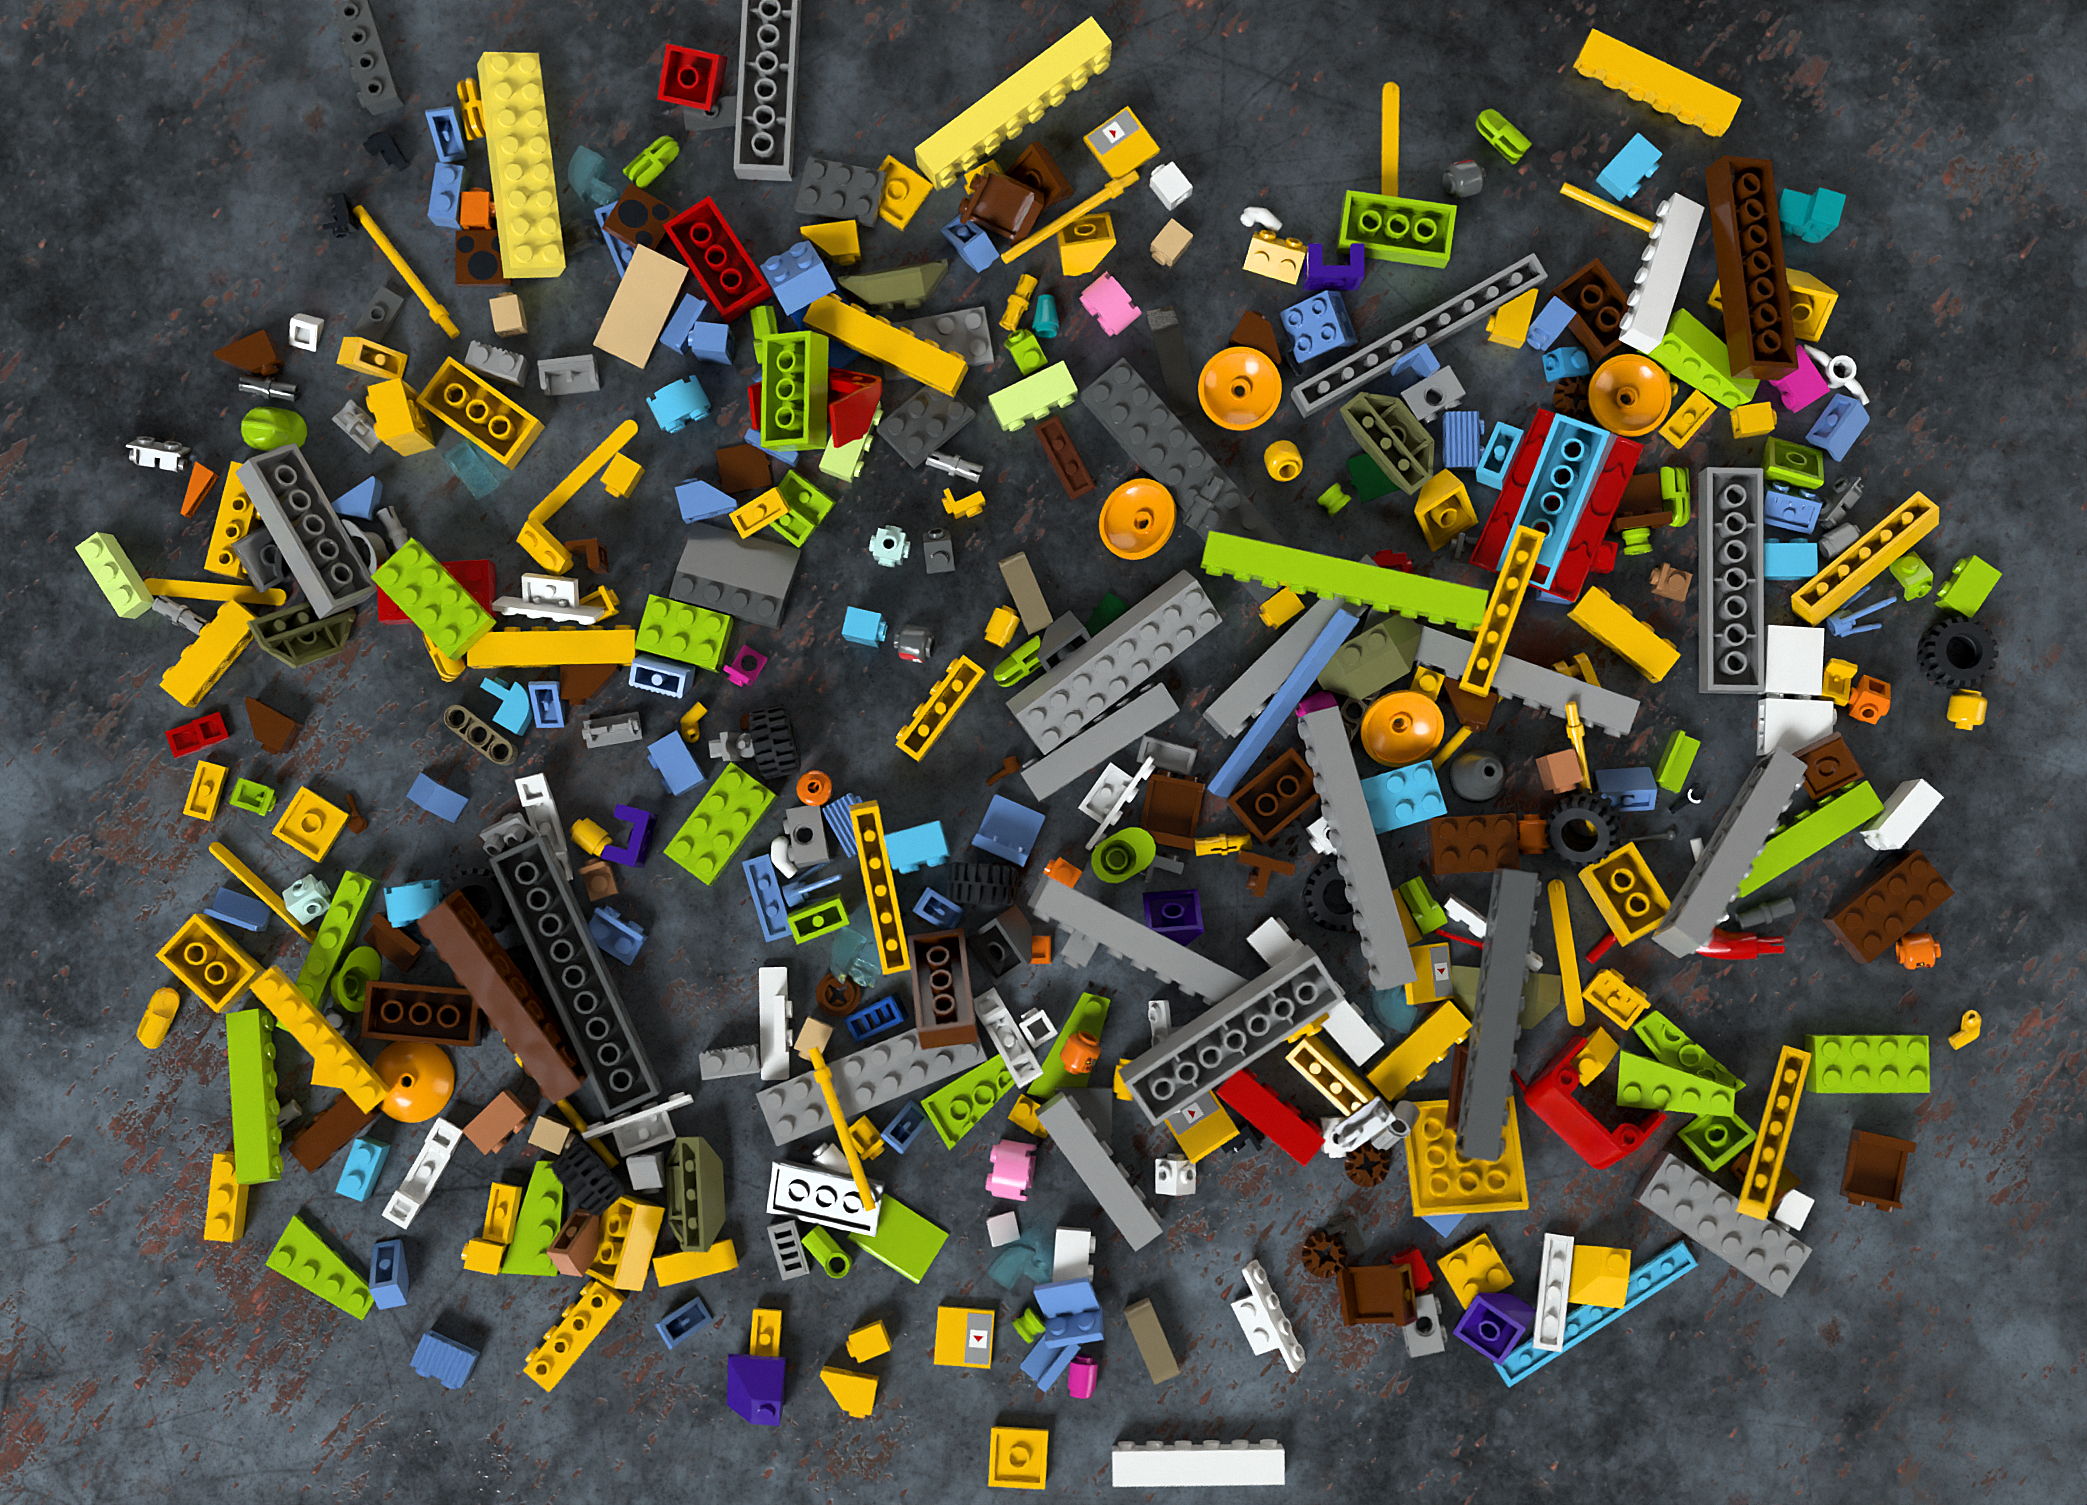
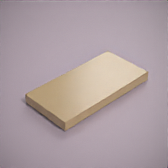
M638 244L593 345L645 369L690 268Z

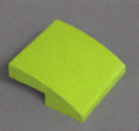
M790 469L778 488L789 505L791 512L769 525L798 548H801L828 515L836 502L794 469Z

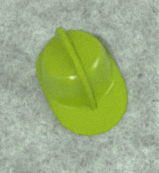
M266 406L257 407L249 411L241 424L242 436L245 442L252 448L264 451H272L280 446L296 443L297 447L300 448L305 443L308 435L304 419L296 412L287 409Z
M1129 827L1119 831L1095 847L1091 855V865L1094 873L1099 879L1107 883H1119L1130 878L1151 864L1156 850L1154 840L1147 831L1141 828Z
M361 946L350 952L342 969L338 970L330 981V990L334 997L333 1002L342 1004L348 1011L356 1013L364 1010L367 981L379 980L382 970L381 959L373 948Z

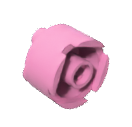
M1107 271L1081 292L1082 296L1079 298L1082 305L1092 316L1096 313L1099 315L1097 320L1109 337L1113 334L1118 335L1142 314L1140 309L1131 303V297L1113 276L1110 277Z
M1003 1139L999 1144L993 1145L990 1161L995 1162L993 1173L988 1174L986 1190L992 1191V1196L1021 1201L1028 1200L1029 1195L1024 1194L1026 1187H1032L1036 1156H1032L1031 1151L1036 1150V1145Z

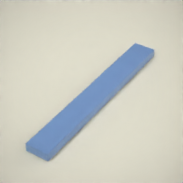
M1341 608L1338 609L1208 785L1207 789L1210 792L1225 798L1229 797L1358 623L1359 618Z

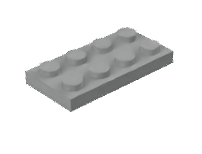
M984 307L890 324V326L898 330L900 327L911 330L916 334L915 338L923 342L925 338L940 345L939 349L946 353L952 350L965 357L964 361L968 367L994 362ZM883 364L886 382L911 378Z

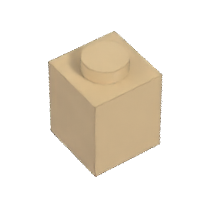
M1171 218L1151 243V256L1159 264L1165 265L1166 263L1172 267L1192 243L1193 234Z
M511 292L498 294L497 298L489 299L494 329L501 338L528 333L523 302L517 294L513 295Z
M807 1017L794 1046V1049L799 1050L798 1056L812 1062L808 1050L819 1046L823 1057L836 1027L814 1017Z
M542 1114L538 1116L528 1142L560 1155L574 1144L576 1134H573L575 1127L547 1114Z

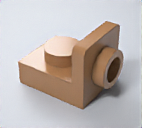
M1665 562L1660 564L1658 568H1654L1649 579V583L1652 584L1650 592L1680 602L1685 601L1693 574L1669 567L1670 564Z
M600 857L585 861V867L578 869L579 874L583 875L591 902L619 893L609 861H601Z

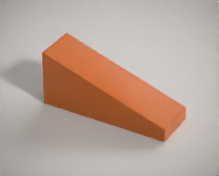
M196 461L180 513L189 519L192 518L220 477Z

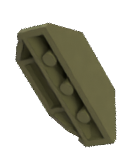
M946 258L838 277L840 289L871 311H878V313L883 314L892 312L894 308L905 306L906 309L920 307L921 303L928 301L949 270Z
M1360 392L1339 409L1356 441L1373 458L1389 479L1407 494L1412 495L1433 477L1434 439L1399 398Z
M308 601L250 620L247 624L263 650L295 669L341 653L356 612L353 607H349L319 619Z
M1398 613L1341 645L1317 676V680L1323 690L1362 700L1411 672L1421 632L1413 618L1404 617Z
M1451 965L1454 996L1452 999L1473 1021L1480 968ZM1529 972L1527 983H1522L1521 994L1525 995L1524 1008L1522 1012L1518 1011L1517 1023L1521 1024L1522 1029H1533L1560 1003L1562 975Z
M677 1137L676 1145L671 1150L665 1164L668 1222L675 1236L680 1241L683 1252H708L726 1219L723 1162L703 1137Z

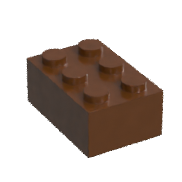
M1595 258L1553 289L1548 295L1547 300L1549 302L1555 295L1577 312L1567 326L1596 363L1624 343L1618 340L1622 330L1619 325L1629 309V305H1627L1628 296L1598 258Z
M1291 747L1225 803L1257 842L1263 845L1321 796L1314 788L1313 779L1315 776L1313 771Z
M1516 813L1426 819L1430 875L1494 871V868L1520 870Z

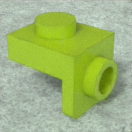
M1018 329L1008 336L1009 339L1003 342L1024 376L1048 363L1036 338L1028 329Z
M1915 551L1895 560L1889 565V570L1905 588L1904 597L1907 601L1916 597H1923L1932 589L1933 573Z
M238 777L228 803L265 816L267 811H272L277 796L273 795L275 790L271 787Z

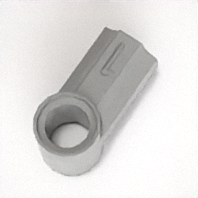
M1409 1101L1398 1102L1392 1111L1397 1119L1372 1136L1371 1144L1378 1150H1388L1399 1139L1407 1137L1420 1116L1419 1109L1415 1104Z

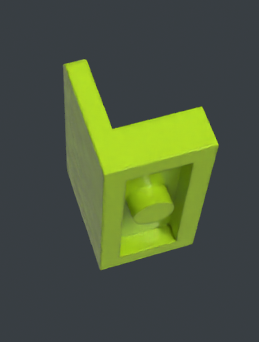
M1681 729L1672 732L1653 777L1656 785L1676 794L1681 791L1701 743L1686 736V732Z

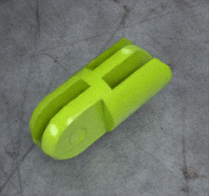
M1484 110L1477 117L1476 127L1478 131L1512 164H1516L1532 143L1495 110Z
M668 135L658 138L623 169V173L638 188L643 190L677 156L679 152L678 143Z
M1662 467L1660 475L1664 512L1672 511L1673 522L1669 524L1670 526L1682 527L1689 521L1691 514L1689 469Z
M1034 636L995 668L993 673L994 679L997 680L1000 686L1009 687L1042 666L1037 658L1042 643L1039 636Z

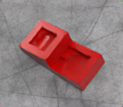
M220 712L192 720L190 724L165 731L174 759L195 753L229 739Z

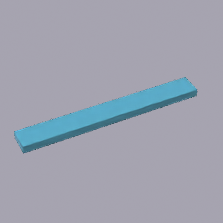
M1679 1240L1629 1272L1624 1309L1580 1304L1566 1313L1562 1352L1532 1348V1335L1511 1350L1502 1366L1494 1361L1492 1363L1506 1385L1511 1387L1696 1267L1698 1263L1685 1243Z

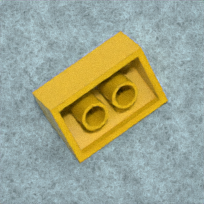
M623 1194L599 1216L597 1256L585 1273L613 1288L642 1291L665 1208L651 1201Z

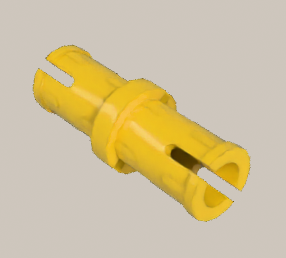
M1027 274L1021 275L1013 295H1010L1007 300L1009 304L999 322L1003 328L1016 331L1024 310H1027L1030 305L1028 301L1038 283L1034 277Z
M1250 832L1236 835L1221 833L1216 837L1196 838L1194 843L1196 856L1221 853L1222 856L1227 855V852L1252 850Z

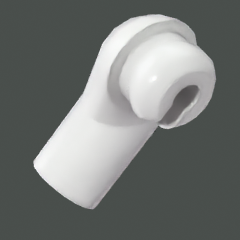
M1248 207L1240 217L1241 222L1247 227L1252 226L1254 222H1261L1273 233H1276L1282 226V223L1266 208Z
M778 836L771 845V862L787 878H790L797 872L798 868L789 860L787 850L789 840L784 836Z

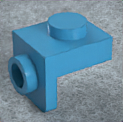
M1561 347L1542 356L1548 382H1553L1562 377H1576L1578 375L1581 377L1590 374L1585 347Z

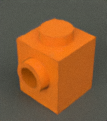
M471 188L470 192H461L460 225L465 230H494L496 211L494 198L491 194L482 188Z
M1061 857L1057 861L1051 859L1043 871L1045 875L1070 888L1074 887L1083 873Z

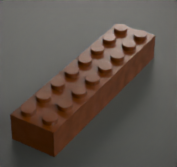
M1723 155L1705 169L1731 378L1779 381L1798 370L1799 366L1772 162L1767 159Z
M457 889L432 906L417 920L420 924L419 929L425 938L431 939L437 947L438 956L442 961L449 963L454 970L453 973L456 980L461 985H465L470 991L473 1003L478 1008L484 1010L491 1027L495 1031H499L505 1038L506 1047L522 1061V1067L526 1074L530 1077L533 1076L537 1081L541 1094L546 1099H550L555 1105L582 1087L588 1076L571 1039L460 889Z

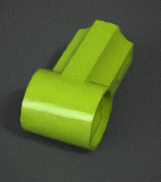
M759 306L750 310L755 335L753 343L758 364L762 363L763 335L779 334L773 306Z
M1420 876L1398 887L1412 912L1411 916L1422 936L1448 923L1442 908L1437 901L1432 899Z
M820 1224L801 1240L805 1247L825 1268L826 1273L830 1277L841 1278L851 1270L853 1263L850 1254L843 1251ZM834 1257L844 1259L846 1265L844 1271L838 1272L833 1269L831 1262Z

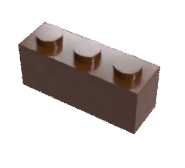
M343 1091L334 1099L336 1104L329 1111L324 1109L313 1118L315 1122L313 1126L308 1130L303 1128L292 1138L294 1143L288 1150L310 1174L317 1172L381 1114L377 1108L373 1107L365 1114L349 1095Z

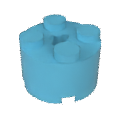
M696 375L689 376L691 382L684 383L683 379H680L654 393L656 399L651 397L646 399L661 430L670 431L672 434L685 428V421L691 418L698 421L710 415L708 409L711 407V404Z
M441 879L403 883L401 887H394V885L384 887L388 921L392 923V927L407 926L409 923L416 922V919L422 917L432 906L437 904L439 899H444L443 893H441Z

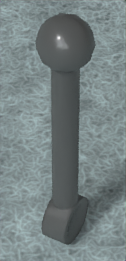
M1670 829L1667 833L1631 839L1621 837L1618 843L1620 847H1623L1630 842L1635 844L1660 839L1675 840L1677 833L1675 830Z

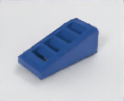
M896 992L844 1018V1021L857 1044L906 1020L909 1014ZM888 1003H889V1005H890V1007H891V1009H892V1011H893V1013H894V1015H895V1018L893 1017V1015H892V1013H891V1011H890V1009H889V1007H888V1005H887ZM878 1008L881 1009L883 1015L885 1016L887 1020L886 1023H883L877 1011ZM868 1013H870L876 1025V1028L874 1029L866 1015ZM858 1018L861 1019L867 1031L864 1034L856 1021Z

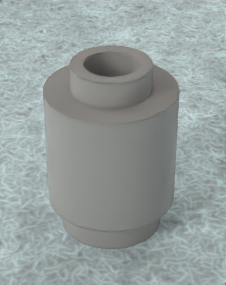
M1846 522L1822 535V539L1817 542L1819 551L1827 560L1837 559L1862 538V533L1856 525Z

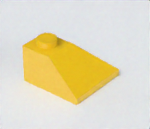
M1109 212L1083 215L1056 232L1064 276H1079L1083 273L1091 272L1116 244Z
M1786 268L1795 338L1818 343L1838 298V293L1810 273Z
M1447 468L1433 476L1422 486L1414 512L1430 550L1435 552L1450 542L1451 538H1455L1459 532L1463 533L1477 524L1478 519L1464 484Z
M1573 1245L1567 1302L1624 1309L1629 1282L1631 1250Z

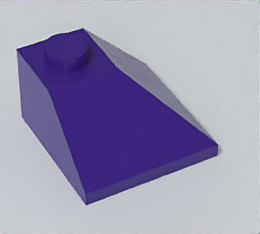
M1198 889L1143 893L1145 927L1183 947H1186L1204 932Z
M1478 1292L1453 1334L1502 1366L1527 1328L1536 1310L1513 1294Z
M729 1353L727 1406L750 1424L780 1426L784 1408L786 1358Z

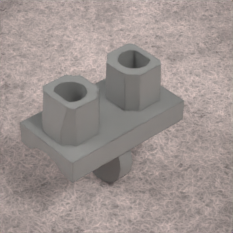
M351 399L332 418L341 429L369 454L382 442V439L379 440L374 431L373 424L376 422Z
M723 732L720 733L719 740L709 741L711 758L722 757L723 761L749 762L752 761L751 757L755 756L750 733Z
M518 812L503 816L502 821L483 829L480 836L485 841L483 849L493 858L535 837L537 831L527 825L521 813Z

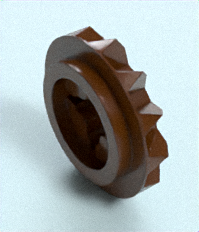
M1578 375L1576 377H1567L1556 386L1553 402L1559 414L1575 420L1586 418L1591 414L1588 405V386L1590 380ZM1578 387L1579 396L1586 399L1580 400L1575 406L1573 399L1569 398L1568 395H1572Z
M845 972L829 973L817 985V1003L828 1015L835 1017L848 1015L855 1010L860 1001L861 993L857 981ZM830 985L837 989L845 985L848 986L843 993L847 1003L840 999L832 1003L829 1002L834 995Z
M1364 1142L1353 1151H1348L1345 1158V1171L1349 1179L1361 1187H1375L1385 1180L1390 1171V1159L1384 1149L1378 1150L1371 1142ZM1364 1153L1370 1161H1379V1163L1371 1167V1176L1365 1169H1356V1167L1364 1163Z
M1319 1232L1310 1236L1304 1243L1302 1261L1306 1269L1314 1276L1322 1278L1337 1275V1270L1345 1267L1346 1248L1342 1240L1336 1235L1329 1232ZM1329 1247V1254L1335 1261L1325 1259L1320 1264V1256L1314 1249L1324 1251Z

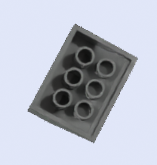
M695 521L676 569L669 598L673 601L780 630L802 550L752 536L742 539L740 533Z

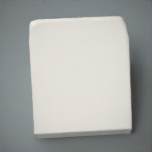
M300 313L292 317L289 345L316 351L323 330L324 320Z
M1014 1211L986 1218L993 1247L1021 1239Z

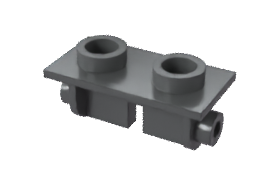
M1842 475L1833 483L1832 489L1825 498L1821 500L1823 504L1817 520L1823 521L1821 526L1827 531L1836 528L1847 514L1841 506L1844 505L1847 509H1851L1860 496H1862L1864 486L1859 483L1860 477Z

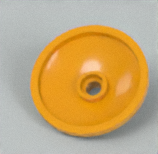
M1232 347L1217 353L1202 370L1198 385L1200 403L1208 417L1219 426L1236 431L1253 429L1266 422L1278 407L1282 392L1281 378L1274 363L1262 352L1249 347ZM1236 387H1243L1245 393L1242 396H1237L1234 393Z
M1636 354L1618 355L1604 362L1593 374L1588 386V405L1594 419L1605 430L1621 437H1638L1651 432L1665 419L1671 405V387L1664 371L1652 360ZM1621 395L1627 396L1628 404L1621 402Z
M1134 479L1120 485L1108 497L1100 514L1099 531L1105 546L1115 555L1129 560L1146 558L1157 552L1168 541L1175 527L1177 511L1174 498L1162 484L1151 479Z
M1413 690L1394 691L1380 697L1367 709L1361 722L1360 737L1366 752L1378 763L1388 767H1407L1425 760L1436 750L1443 736L1444 719L1437 704L1427 695ZM1402 718L1400 722L1394 723L1396 719Z
M396 1041L387 1046L378 1055L372 1066L373 1071L391 1089V1092L377 1105L385 1114L398 1121L414 1123L430 1119L441 1112L452 1097L455 1087L454 1067L449 1056L437 1044ZM406 1076L412 1080L409 1087L403 1082Z

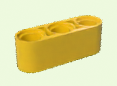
M732 1238L713 1242L708 1252H683V1250L652 1258L659 1287L738 1267Z

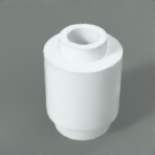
M825 1142L822 1143L812 1153L815 1156L812 1163L816 1167L847 1174L851 1173L847 1158L833 1142L829 1145Z

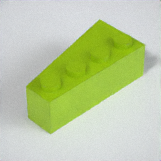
M1684 308L1670 315L1662 342L1648 354L1638 349L1635 351L1732 410L1737 406L1750 402L1760 382V379L1731 378L1727 345Z

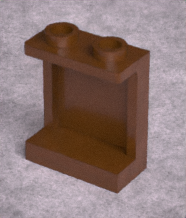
M984 165L981 173H975L969 186L972 191L969 197L964 196L962 198L958 212L961 213L960 223L965 225L967 220H970L1009 238L1010 247H1013L1027 238L1044 206V193Z
M1157 770L1156 774L1149 775L1139 828L1147 831L1152 836L1155 844L1193 851L1197 822L1206 784L1200 783V778L1184 775L1182 780L1172 778V772Z
M1852 1128L1839 1195L1847 1197L1848 1203L1865 1207L1866 1202L1876 1204L1875 1209L1893 1213L1894 1208L1903 1209L1904 1204L1900 1203V1195L1908 1153L1915 1154L1916 1142Z
M1410 1263L1349 1265L1337 1270L1336 1286L1340 1292V1314L1344 1320L1345 1327H1352L1357 1324L1395 1323V1327H1402L1418 1321Z

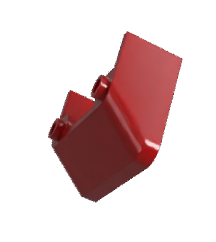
M828 366L827 422L831 423L834 448H840L853 440L862 439L863 435L868 433L883 391L882 378ZM762 381L748 387L753 430L761 429Z
M1574 1035L1526 1086L1523 1092V1100L1591 1167L1603 1170L1637 1150L1667 1116L1663 1112L1652 1109L1637 1126L1623 1123L1610 1133L1570 1095L1578 1086L1580 1077L1577 1069L1569 1061L1588 1042L1584 1037Z

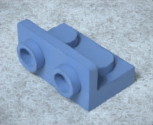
M1773 482L1772 485L1764 483L1763 523L1812 535L1823 504L1819 497L1816 496L1817 493L1801 488L1800 491L1791 490L1788 485L1780 482Z
M606 905L605 908L597 907L594 911L595 915L588 924L597 946L625 964L631 965L648 936L642 933L644 928L631 920L627 924L619 918L621 914L610 906Z

